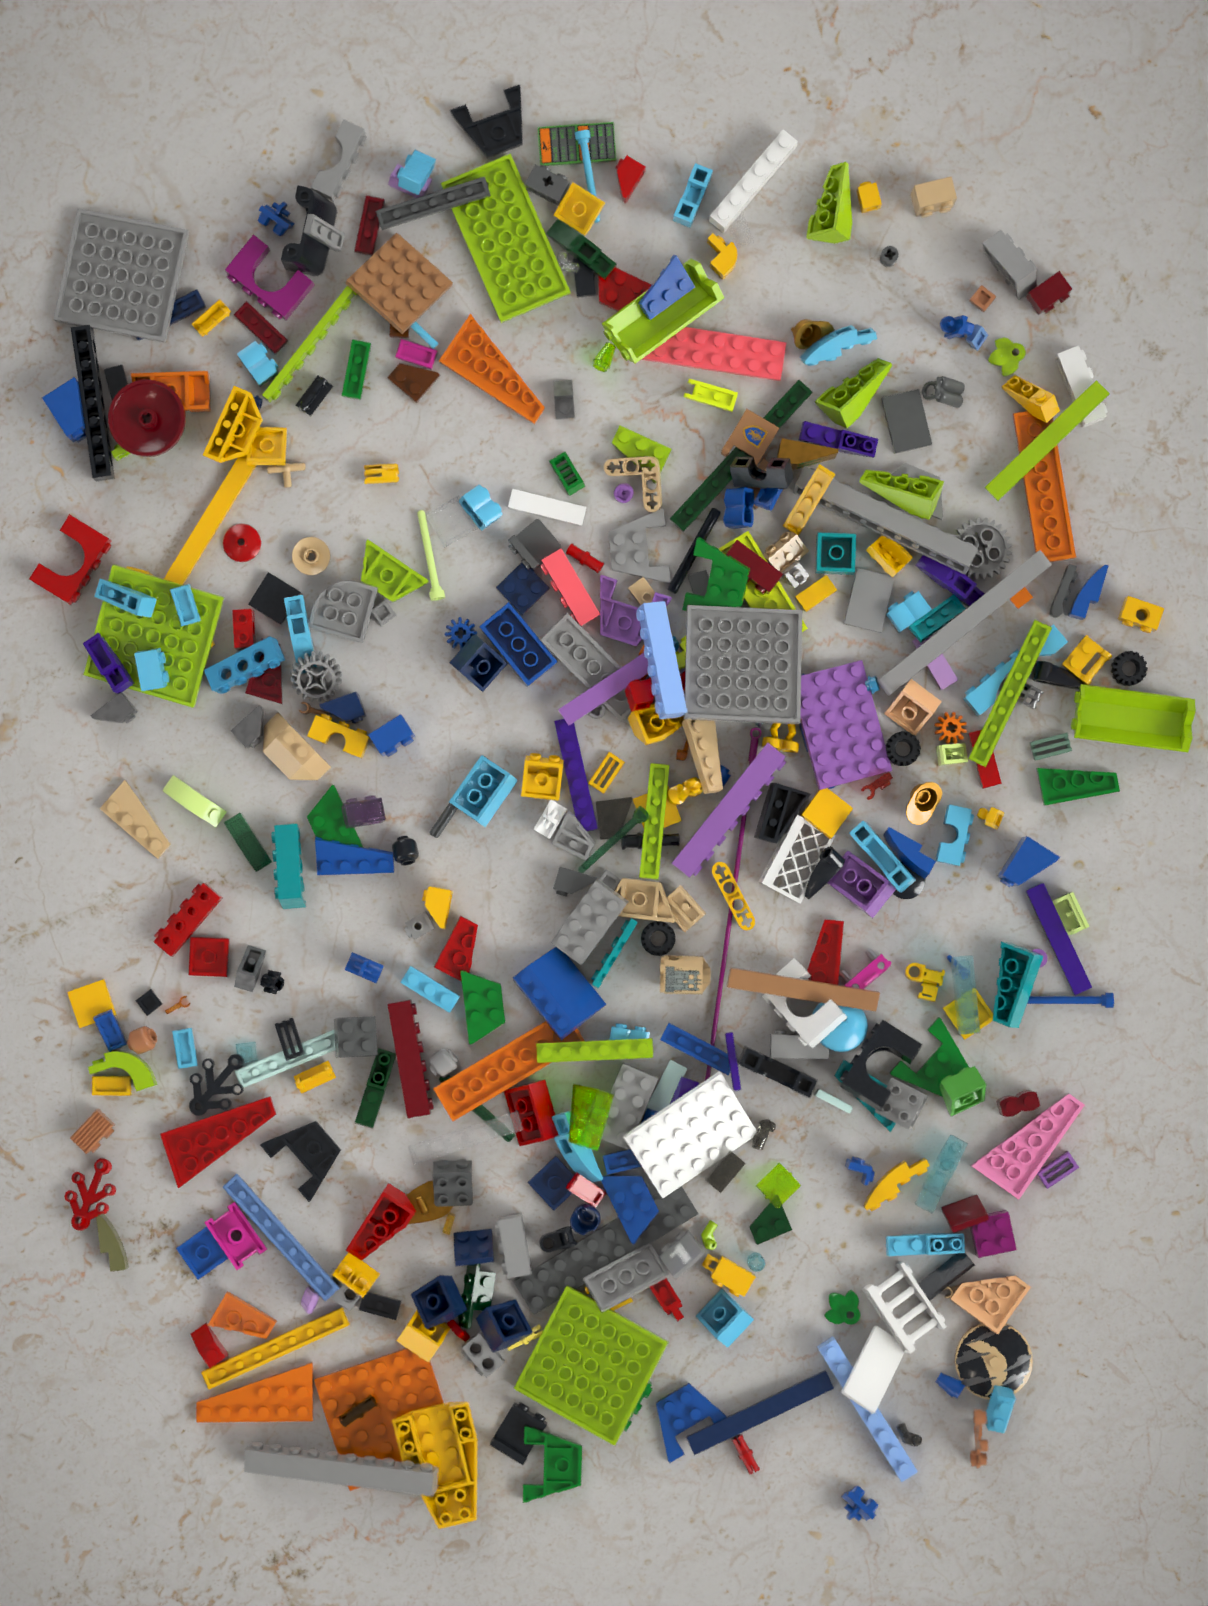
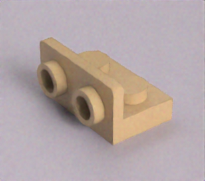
M788 531L783 533L775 544L768 546L763 556L773 567L782 573L796 560L799 561L809 550L797 534Z

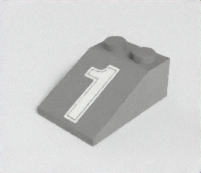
M689 1230L687 1232L681 1231L675 1237L676 1241L671 1245L667 1243L660 1249L661 1254H659V1257L675 1279L705 1255L703 1247Z

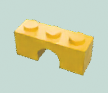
M325 714L315 716L307 737L327 745L329 738L333 734H342L346 740L343 751L361 759L363 758L370 741L367 731L359 728L356 731L349 728V724L339 721L338 724L332 722V717Z

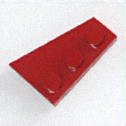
M460 916L434 968L461 981L460 971L464 970L470 973L478 925Z

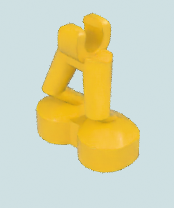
M772 723L770 728L771 736L763 737L761 747L764 748L769 742L777 750L798 753L800 744L792 740L796 735L795 724H787L789 733L783 740L778 738V729L781 723Z
M692 777L682 784L668 789V801L673 805H680L688 796L696 797L700 795L703 791L700 779Z

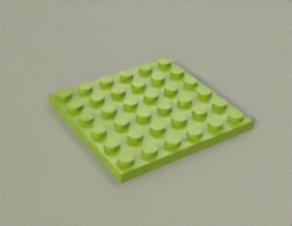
M113 564L108 581L156 598V604L152 616L145 617L137 616L103 601L94 635L97 633L101 634L131 676L135 684L128 689L194 708L224 597L191 587L201 621L181 626L170 589L183 586L182 584ZM161 648V652H164L166 658L164 669L169 674L168 686L141 691L134 653ZM88 655L83 675L107 682L106 678L100 674L90 655Z
M567 1285L514 1389L615 1446L669 1341L611 1309L601 1313L592 1298Z

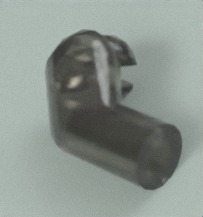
M905 1423L896 1426L904 1444L916 1447L922 1443V1437L908 1432Z

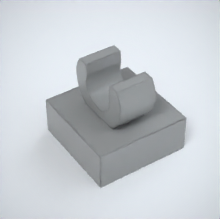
M797 560L782 572L794 588L799 584L802 585L807 580L806 578L809 577Z

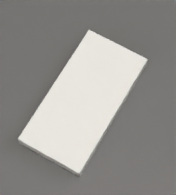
M877 1325L873 1327L841 1392L872 1414L876 1412L904 1355V1351L892 1335Z

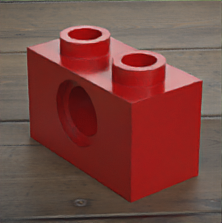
M252 609L232 610L234 648L236 650H244L256 644L254 611Z

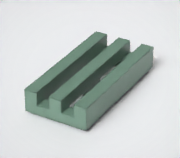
M1068 732L1030 742L1034 761L1072 751ZM1064 738L1063 742L1035 748L1037 744ZM1066 745V749L1037 756V752Z

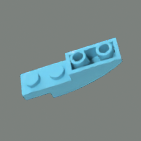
M852 325L840 328L816 341L800 356V359L808 366L817 365L819 361L836 360L837 357L842 356L841 348L851 349L856 344L867 345L872 343V340L877 339L876 331L872 328L857 331Z
M303 595L284 598L296 663H298L299 657L304 659L305 653L310 657L312 651H314ZM304 669L301 674H306V670Z
M570 1111L554 1115L552 1119L559 1134L554 1139L570 1167L575 1173L578 1172L591 1182L603 1180L590 1145H583Z
M964 1233L886 1236V1256L965 1253Z

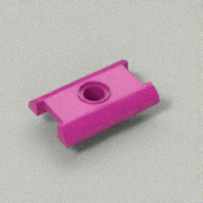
M233 1202L227 1207L228 1212L215 1221L210 1218L204 1223L235 1269L239 1270L244 1266L242 1263L244 1260L256 1252L259 1255L262 1254L267 1248L237 1204ZM232 1231L240 1233L241 1239L239 1241L232 1240Z

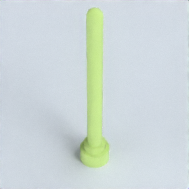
M419 510L417 513L432 586L429 593L430 601H437L446 597L444 590H442L438 582L425 512Z

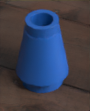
M940 1373L935 1381L948 1395L955 1398L959 1397L965 1387L962 1381Z

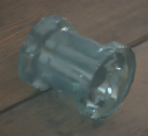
M755 1252L748 1256L747 1264L752 1271L759 1272L765 1267V1260L760 1253ZM758 1257L761 1264L759 1263L757 1267H754L751 1261H755V1258Z

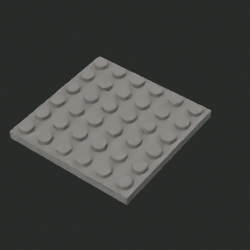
M78 209L54 320L78 326L90 325L93 329L166 343L190 231Z
M687 605L684 697L687 712L684 714V719L800 724L802 610Z

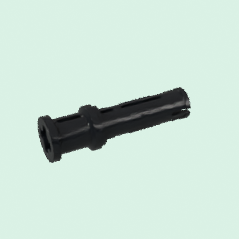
M638 832L631 835L621 833L622 850H625V848H642L643 833ZM679 833L663 834L662 846H679Z

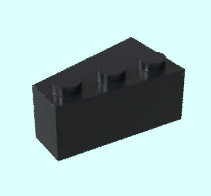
M770 783L754 838L777 844L811 794L778 783Z

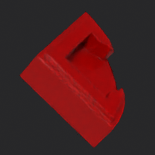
M450 1320L447 1323L456 1336L466 1342L470 1338V1335L465 1330H462L456 1321Z

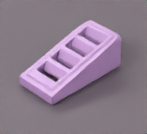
M309 1286L304 1292L301 1306L306 1313L311 1314L320 1296Z

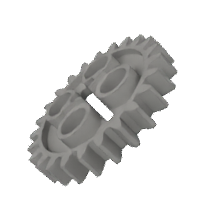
M978 517L976 523L970 519L969 526L966 523L962 524L964 530L960 528L956 530L959 535L955 536L958 539L964 541L969 538L973 541V545L976 548L979 547V544L981 547H985L983 554L988 564L986 565L984 562L982 551H977L975 556L980 559V565L976 566L971 563L967 577L974 574L976 580L981 575L982 579L985 580L986 574H988L992 578L993 571L999 574V567L1001 569L1006 568L1003 562H1010V559L1006 556L1012 554L1011 551L1007 550L1012 547V544L1007 543L1011 537L1004 536L1007 530L1000 531L1001 524L997 527L994 526L995 520L989 524L987 518L981 522ZM983 532L990 533V541H985L982 538ZM974 533H977L979 543H978L976 537L974 536ZM989 550L997 551L998 558L992 559L989 556Z

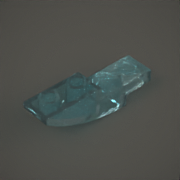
M953 1135L949 1136L922 1186L915 1205L930 1213L934 1212L968 1143Z

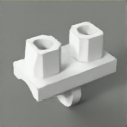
M550 800L533 830L550 839L567 809Z

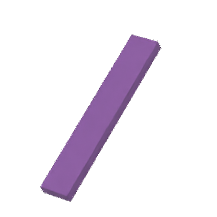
M644 653L559 708L558 710L567 724L571 725L625 689L629 682L640 679L648 674V660L645 658Z

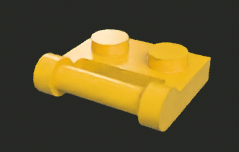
M1085 635L1061 665L1077 676L1085 685H1090L1091 679L1105 662L1110 661L1113 656L1089 636ZM1098 653L1101 657L1086 675L1081 673L1092 657Z

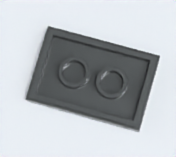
M919 389L881 398L895 454L932 445Z

